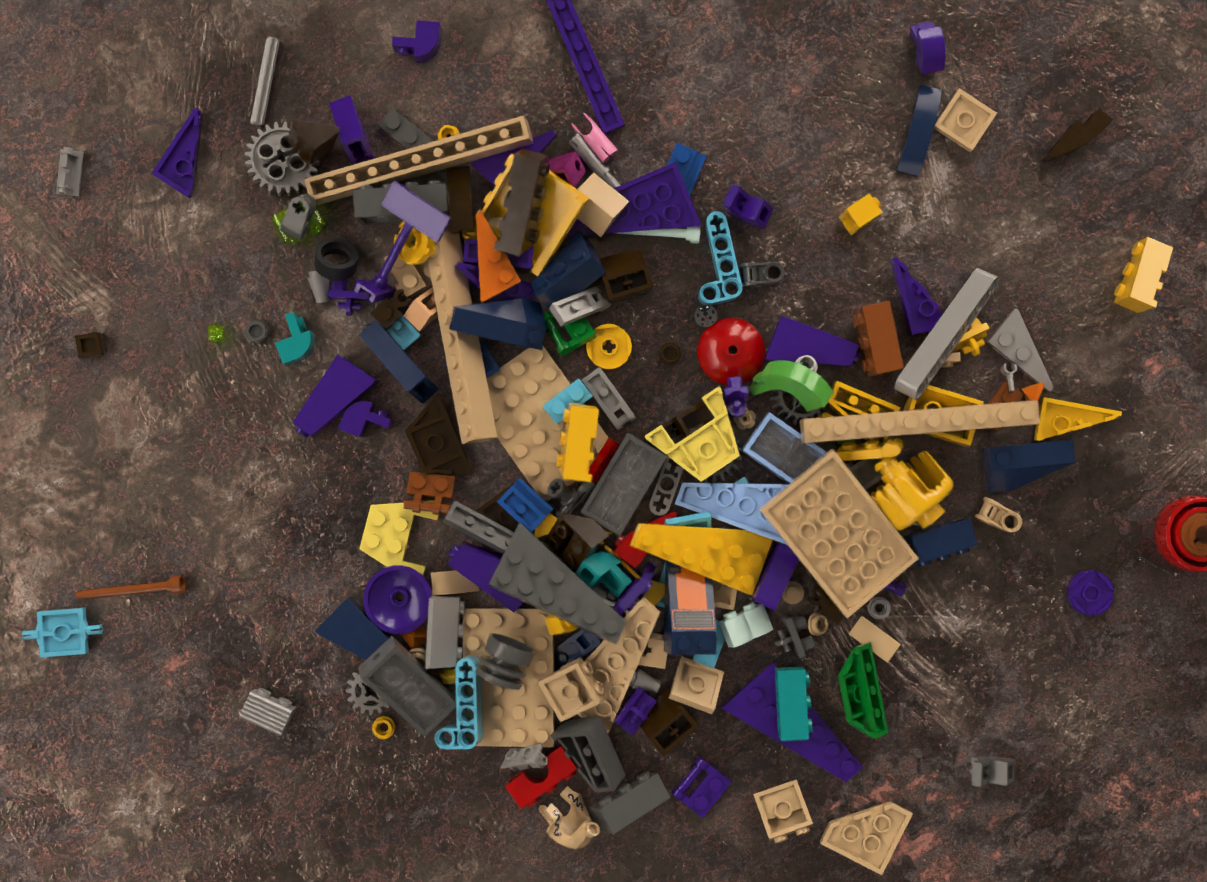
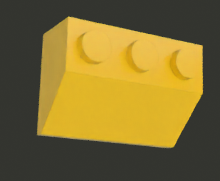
M928 385L917 400L911 397L908 398L903 411L983 405L984 401ZM975 429L924 434L961 446H971Z

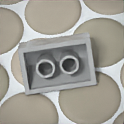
M433 595L429 598L426 669L456 667L457 662L463 657V647H459V639L463 638L464 624H460L461 615L465 614V601H462V596Z

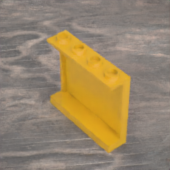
M511 154L506 160L505 166L507 168L504 173L501 172L494 181L495 189L486 195L483 201L485 206L482 210H479L482 211L498 241H500L502 231L498 230L499 222L507 211V208L503 206L507 192L512 188V186L508 185L514 154ZM549 170V174L545 177L544 182L547 190L545 198L541 202L543 215L541 221L538 222L537 228L540 231L538 242L533 245V268L530 272L536 276H539L549 265L590 199L551 170ZM475 214V216H474V222H475V230H476V214Z

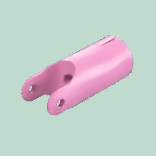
M583 113L591 122L592 131L587 135H583L573 123L572 126L577 134L580 133V136L604 164L618 152V149L591 117Z

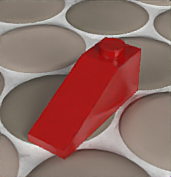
M671 511L647 524L665 525V519L675 518L677 513ZM634 529L628 532L625 537L621 534L613 546L616 547L614 553L636 569L647 555V552L630 546L636 531Z

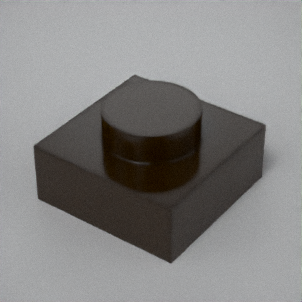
M100 332L75 336L78 357L80 359L104 355Z

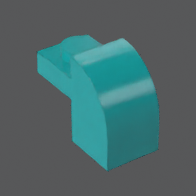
M294 312L285 315L292 337L275 342L282 364L287 366L306 359L312 353L315 346L314 332L310 330L304 332V329H306L305 321L302 316L299 317Z
M606 552L592 554L582 562L575 573L591 589L602 582L617 598L626 591L632 582L618 567L621 560Z

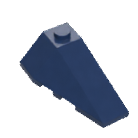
M513 298L512 300L505 301L499 300L483 304L455 306L449 330L542 350L546 323L540 302Z
M1073 440L982 448L986 493L1012 491L1075 463Z

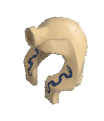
M567 786L560 794L571 805L570 811L566 816H563L552 803L548 808L545 805H540L539 812L549 823V827L546 830L548 835L558 844L576 850L587 846L593 837L600 833V827L595 822H592L582 794L571 790Z

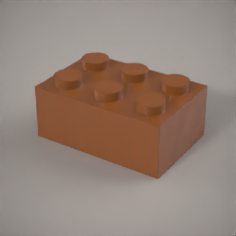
M890 300L865 305L854 311L855 315L852 316L854 328H858L859 337L857 338V344H859V351L863 352L864 360H861L863 372L867 373L868 377H873L904 369Z

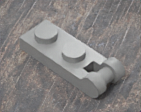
M595 286L552 303L549 309L562 327L598 311L602 312L608 309L611 303L607 298L603 297V291L600 286Z
M600 367L582 379L584 385L618 432L624 428L623 425L637 419ZM621 408L625 414L617 419L614 412Z

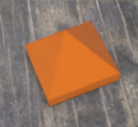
M1040 382L1022 388L1026 401L1039 400L1044 383Z
M423 625L411 632L400 634L411 649L419 648L427 641V630Z

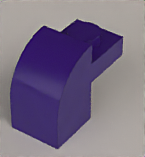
M417 20L415 38L392 37L394 51L401 56H411V54H414L416 63L431 60L438 53L441 45L442 28L440 22Z
M923 22L910 26V35L917 46L916 63L921 73L927 74L945 70L946 51L941 28L935 27L933 22Z
M732 184L729 192L726 194L723 203L727 208L725 212L732 217L763 229L774 209L764 199L750 196L740 186Z
M362 401L351 405L345 411L338 429L363 438L369 422L391 429L394 420L389 419L390 414L377 409L376 413H373L376 406L375 403Z

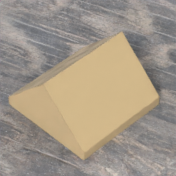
M593 173L577 189L590 198L577 219L598 236L602 237L629 201Z

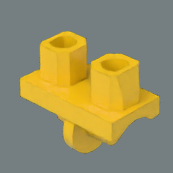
M975 318L951 353L961 349L964 355L969 352L974 357L980 355L979 348L985 345L983 338L987 337L986 331L989 330L987 323L981 324Z

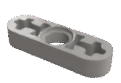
M668 456L663 463L649 502L651 512L658 516L664 515L669 511L684 469L681 466L675 467L673 473H678L677 478L671 474H664L665 469L668 471L671 469V464L668 463L671 458ZM665 477L671 478L674 482L673 488L669 491L661 488V480ZM657 490L663 494H670L669 499L664 497L663 500L666 508L660 509L659 512L655 511L656 507L653 505L654 501L658 502L661 496L656 495Z

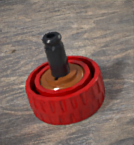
M1185 496L1175 499L1163 508L1155 521L1154 540L1157 549L1166 561L1179 569L1191 572H1207V497Z

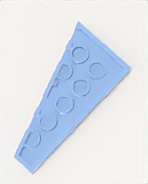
M682 483L675 502L676 505L698 513L709 512L712 518L786 544L759 509L788 486V484Z

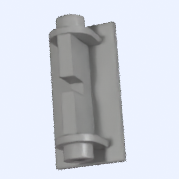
M69 147L61 149L56 194L79 196L83 151H74L73 148Z
M543 744L509 749L501 768L519 771L529 769L530 766L532 768L545 767L548 759L541 753Z

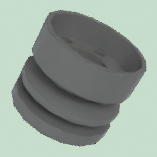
M491 633L484 649L492 657H480L482 664L477 665L476 674L496 686L513 690L521 689L523 683L520 679H524L526 673L518 666H530L535 654L534 649L513 638Z

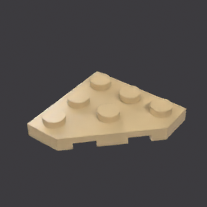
M889 801L829 821L819 842L882 875L913 813Z

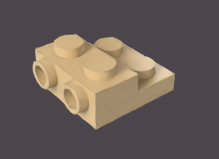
M399 257L397 258L389 277L394 275L398 282L395 284L396 289L404 290L400 296L405 295L407 298H412L432 286L428 259L422 264L412 265L405 263Z
M581 657L561 666L560 670L538 681L560 722L600 704L604 697L602 695L604 694L602 684L599 681L595 682L591 675L593 669L588 661L584 662Z
M797 779L753 794L769 841L774 840L775 843H780L788 840L787 835L796 832L797 836L810 832L809 827L813 826V822Z

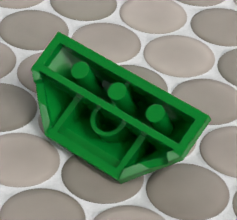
M871 642L854 647L838 674V680L847 723L871 739H877L889 732Z

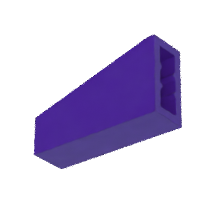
M781 316L764 361L784 360L795 362L799 357L809 355L815 359L818 366L848 368L852 363L856 364L860 351H857L859 344Z
M337 354L292 424L297 426L296 431L305 437H308V435L317 436L351 405L355 404L373 389L379 381Z
M462 541L459 546L457 544L453 546L448 553L450 557L448 565L515 613L523 601L489 586L503 555L466 541Z
M777 541L759 576L753 595H750L753 600L774 611L799 560L788 545Z

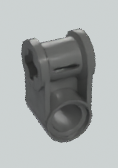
M302 194L290 201L286 215L280 225L281 232L300 241L304 240L309 231L317 205L314 197L309 194Z
M778 262L740 264V268L743 271L742 288L776 285L784 276V267ZM775 268L779 271L780 275L777 279H772L768 276L767 271Z

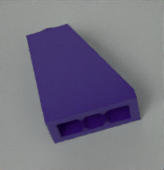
M351 96L329 103L336 127H340L339 137L352 165L375 159L358 110Z

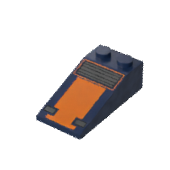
M666 561L664 652L671 655H716L717 629L713 580Z

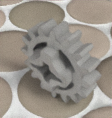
M356 671L352 673L355 679H348L347 683L352 685V687L346 688V692L351 693V696L347 699L348 702L353 700L355 702L352 707L353 709L359 706L361 707V714L365 710H369V714L372 715L375 709L380 714L382 713V706L390 707L376 692L375 694L373 692L368 694L366 692L367 684L361 679L360 674ZM357 683L361 687V694L359 696L356 694ZM373 700L376 702V704H366V703H365L366 701H373Z

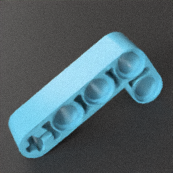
M719 211L710 213L705 222V230L717 281L706 283L701 287L698 298L703 305L712 306L733 301L742 292V282L726 216ZM713 219L721 222L718 227L719 234L715 235L717 232L716 226L711 225ZM718 240L724 241L727 249L723 251L718 250L715 242ZM723 262L729 263L732 271L729 273L723 272L720 264ZM728 284L735 285L737 293L734 295L728 294L725 286ZM706 289L713 290L715 298L707 300L703 296V291Z
M466 656L456 664L457 724L446 725L435 734V743L441 749H472L483 739L482 677L475 672L477 665L481 664L476 656ZM468 663V666H472V670L469 671V668H465V664ZM466 685H470L473 688L472 696L465 692ZM466 708H470L474 712L473 719L467 717L465 713ZM445 731L451 734V742L444 738ZM467 731L473 733L475 737L474 742L466 738Z

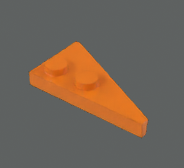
M482 211L476 213L480 301L484 303L519 284L521 280L505 252L494 249L495 241L498 240Z

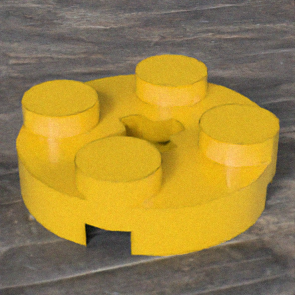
M403 221L398 227L401 228L399 234L405 224V221ZM413 227L398 256L399 259L412 265L424 263L435 254L434 240ZM395 234L394 243L399 235ZM415 238H416V243H415V245H412V242H413V241L415 240Z
M615 324L598 326L594 330L597 337L586 344L589 359L595 366L605 370L621 367L627 362L631 354L632 343L629 335ZM606 341H611V344H615L616 348L612 349V353H607V350H603L602 346L606 345Z

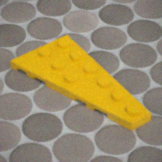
M638 524L630 546L752 596L773 540L747 530Z

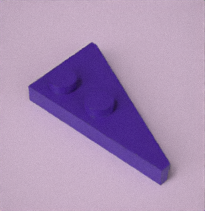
M196 108L193 109L151 173L188 198L192 197L202 117V112Z
M551 130L532 138L533 144L481 158L472 162L471 165L496 187L494 181L501 172L504 173L507 168L505 162L511 154H515L521 149L542 153L557 137V134Z
M898 257L890 259L909 336L931 331L943 315L938 309V304L930 298L929 293L920 282L913 279L907 271L906 265Z
M457 262L455 267L480 289L479 267ZM521 280L519 284L490 300L505 301L512 300L513 298H522L532 301L536 294L531 283Z
M648 562L645 565L641 578L634 579L615 603L613 610L621 616L626 609L630 611L638 602L636 598L639 594L645 595L651 588L652 583L650 581L656 568L653 564Z

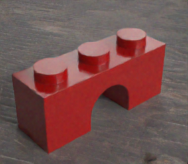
M560 743L544 754L548 759L546 765L549 771L545 777L540 779L533 778L526 769H523L506 782V789L520 809L525 806L528 808L539 801L538 797L544 792L546 794L551 793L558 787V782L562 779L567 781L576 774L575 770L578 765L571 757H566L564 754L566 750Z

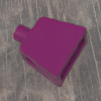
M576 152L557 156L548 161L550 170L573 187L578 184L586 172L581 162V157Z

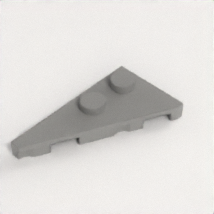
M1013 309L986 343L1009 362L1015 363L1017 368L1035 383H1044L1043 389L1046 392H1051L1054 388L1021 314L1018 309Z

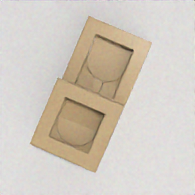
M456 570L431 572L432 596L480 591L477 585Z
M863 616L860 617L849 632V635L861 644L871 642L873 653L887 663L901 646L899 642Z

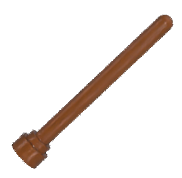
M183 575L172 576L171 579H167L165 582L77 591L75 597L78 600L166 590L173 594H181L185 592V579Z

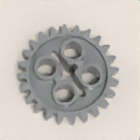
M275 122L273 129L267 124L265 125L266 132L258 129L259 137L251 136L254 144L247 143L246 145L251 152L244 153L246 158L251 159L247 160L245 165L246 167H252L247 172L249 176L255 175L252 179L253 182L258 183L261 181V190L268 186L269 194H272L274 189H276L278 196H281L283 190H286L288 196L291 194V189L299 193L300 185L307 189L304 179L312 177L311 174H318V170L313 166H319L320 161L317 160L308 166L293 147L284 148L282 146L287 141L290 130L286 122H284L282 128H279L278 123ZM269 149L273 151L270 157L261 156L264 150ZM283 156L286 161L282 162L279 160V157ZM295 161H302L304 163L299 169L292 167ZM278 169L283 172L278 178L271 176L274 170Z

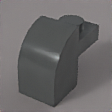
M996 756L971 757L969 775L972 785L982 787L992 783L1007 786L1013 783L1015 759Z

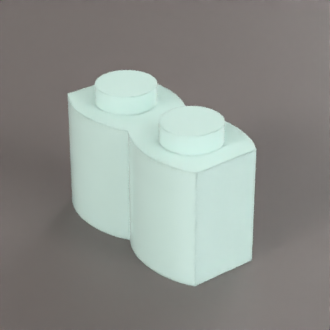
M755 602L744 605L743 611L736 613L735 610L724 614V619L718 622L728 647L740 646L774 630L764 605H756Z

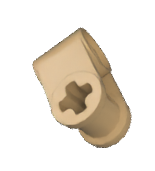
M987 497L983 498L984 503L979 513L974 516L977 520L1004 532H1016L1022 526V518L1019 514ZM1007 516L1013 518L1014 523L1011 528H1007L1004 521Z

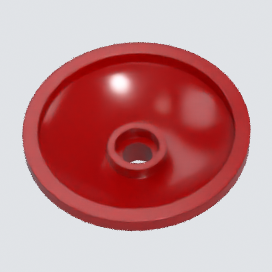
M724 318L716 321L703 332L698 343L697 356L702 370L713 381L728 385L727 378L741 377L743 384L752 379L761 369L765 358V345L759 331L749 322L738 318ZM730 346H734L737 349L736 354L729 353L728 349Z

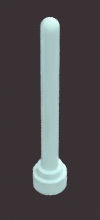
M700 226L687 227V229H656L617 234L686 238V241H690V243L699 244Z

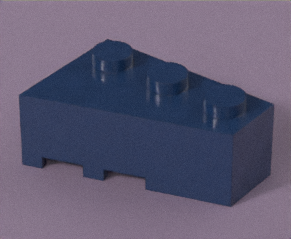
M578 231L531 285L536 297L549 309L552 303L580 293L607 272L594 246Z
M970 518L932 526L930 529L920 532L914 531L910 535L902 537L919 558L913 563L917 564L918 567L932 564L931 560L937 558V561L951 558L950 554L956 552V555L970 552V547L978 545Z

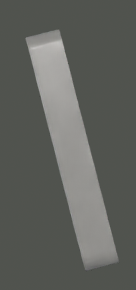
M979 268L974 270L897 378L895 390L915 400L922 395L996 290L999 283L998 276Z

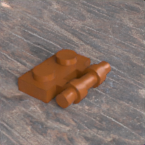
M410 471L406 493L408 496H415L413 501L405 500L404 509H410L416 513L427 511L432 512L434 515L448 514L451 506L443 504V500L453 499L455 476ZM423 497L434 498L435 501L434 503L423 502Z

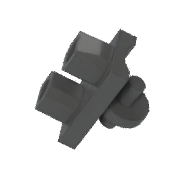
M787 615L782 617L789 635L786 636L784 628L778 630L780 638L774 641L775 645H783L785 652H789L792 650L789 642H792L796 656H799V658L805 657L806 652L816 647L811 635L803 638L798 636L797 631L808 627L805 617L803 615L794 617Z

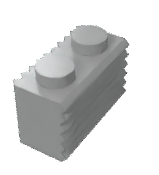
M258 688V690H252L239 717L279 736L283 735L296 707L292 706V702L282 697L276 699L270 696L271 692L266 689Z

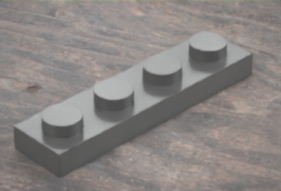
M393 108L378 124L379 128L405 149L434 142ZM446 169L435 172L447 182Z

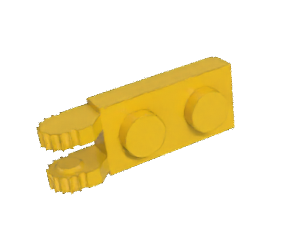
M897 437L896 439L889 438L887 442L879 443L878 440H870L865 442V444L858 445L855 442H847L839 447L836 454L842 461L895 457L902 451L904 443L902 439Z

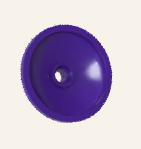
M403 565L388 566L379 570L368 581L363 595L364 609L370 621L379 629L392 634L408 633L417 629L427 619L429 598L432 597V591L425 577L417 570ZM402 593L404 600H398L397 594Z

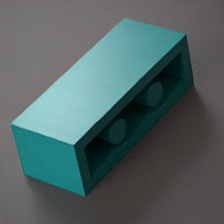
M803 667L775 668L778 737L781 741L809 740V733H812V720L808 719L807 710H811V698L806 693V687L810 686L809 673L805 672Z

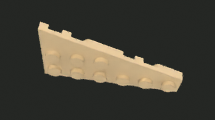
M644 597L623 618L627 623L617 645L603 640L585 659L593 669L591 675L595 682L599 681L604 688V694L602 695L604 697L600 704L577 715L581 718L600 716L608 735L660 615V611Z

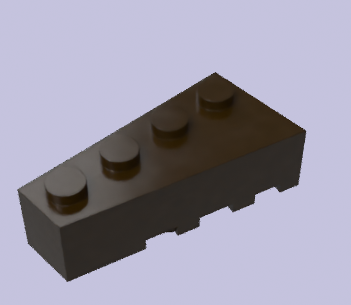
M521 149L514 154L508 185L512 186V188L507 192L503 206L507 208V211L499 222L498 230H501L502 234L500 241H495V250L521 256L538 242L540 231L537 230L538 222L541 221L543 215L541 202L545 198L547 190L544 182L550 170V164L548 163L549 155Z

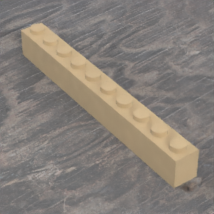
M520 116L304 180L308 194L314 197L317 205L352 196L353 190L359 189L360 186L370 185L373 188H380L384 184H392L393 181L401 182L533 144V139L527 119L524 116Z
M449 222L438 243L434 241L436 251L432 257L428 258V265L462 444L482 443L497 438L479 337L449 330L454 307L472 304L468 279L455 267L457 262L463 263L459 234H452Z
M1038 400L803 419L800 420L801 443L1034 425L1040 424Z

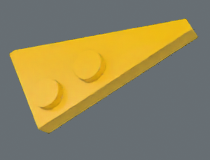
M1042 397L1039 405L1040 424H1036L1033 440L1040 441L1119 418L1122 412Z

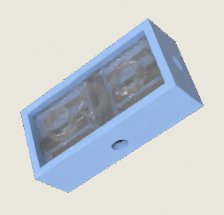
M770 412L765 414L742 447L743 453L788 484L793 482L827 453L814 443H801V434Z

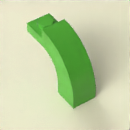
M784 360L769 362L762 372L754 376L753 383L749 387V391L753 396L774 389L786 391L795 396L807 412L825 407L834 393L827 382L813 370L801 364Z

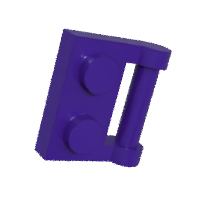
M699 756L695 761V766L680 785L673 788L671 793L704 818L730 785L731 781ZM703 769L708 773L690 796H687L685 794L686 790Z

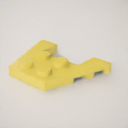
M717 387L701 398L714 416V419L679 443L674 444L662 425L644 436L647 441L700 482L740 456L720 387Z
M435 500L423 501V502L434 503ZM404 503L371 505L360 550L386 567L393 565L408 566L424 576L426 566L404 561V556L415 515L437 521L439 515H434L432 512L420 511V513L412 512L410 509H404Z

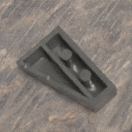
M600 716L562 721L550 735L554 742L558 740L566 750L564 752L566 757H571L579 766L578 772L595 793L614 791L626 775Z
M643 772L636 777L637 780L630 784H624L617 791L587 806L596 824L600 827V831L614 835L671 798L658 773Z

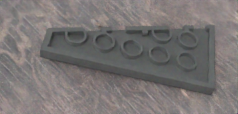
M519 522L489 586L617 645L627 622Z

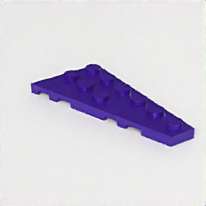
M676 162L613 188L625 197L629 203L604 234L701 226ZM577 219L566 237H573L578 231L584 236L597 234Z
M773 662L721 706L722 709L845 782L863 768L812 707L811 710H807L808 719L812 720V733H809V740L781 741L779 739L775 668L777 667Z

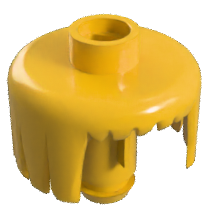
M927 451L917 454L920 459L915 456L910 459L915 468L908 462L898 461L894 456L883 457L874 465L876 472L880 471L882 474L880 478L885 483V486L879 485L876 488L877 492H871L870 497L897 531L907 528L916 521L924 529L945 512L939 503L953 489V481Z

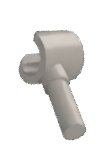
M1004 363L1000 371L1002 375L1007 377L1009 393L1015 392L1013 374L1017 371V365L1012 363L1011 372L1006 369V363Z

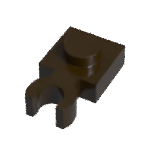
M399 289L394 293L392 301L389 297H386L371 312L372 316L386 330L404 315L400 308L406 307L412 302L411 298H407L404 302L400 300V295L404 292L403 289Z
M815 587L813 590L819 593V598L813 600L808 597V602L813 605H821L818 612L839 625L844 615L829 596L826 598L824 592Z

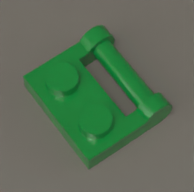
M546 312L543 314L546 327L557 344V351L561 356L572 352L597 337L586 317L564 325L572 339L569 342H565L554 323L556 318L553 313Z

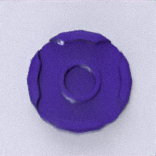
M1093 570L1081 571L1069 581L1066 591L1067 599L1072 608L1081 614L1089 616L1100 615L1111 606L1114 588L1109 578L1103 573Z

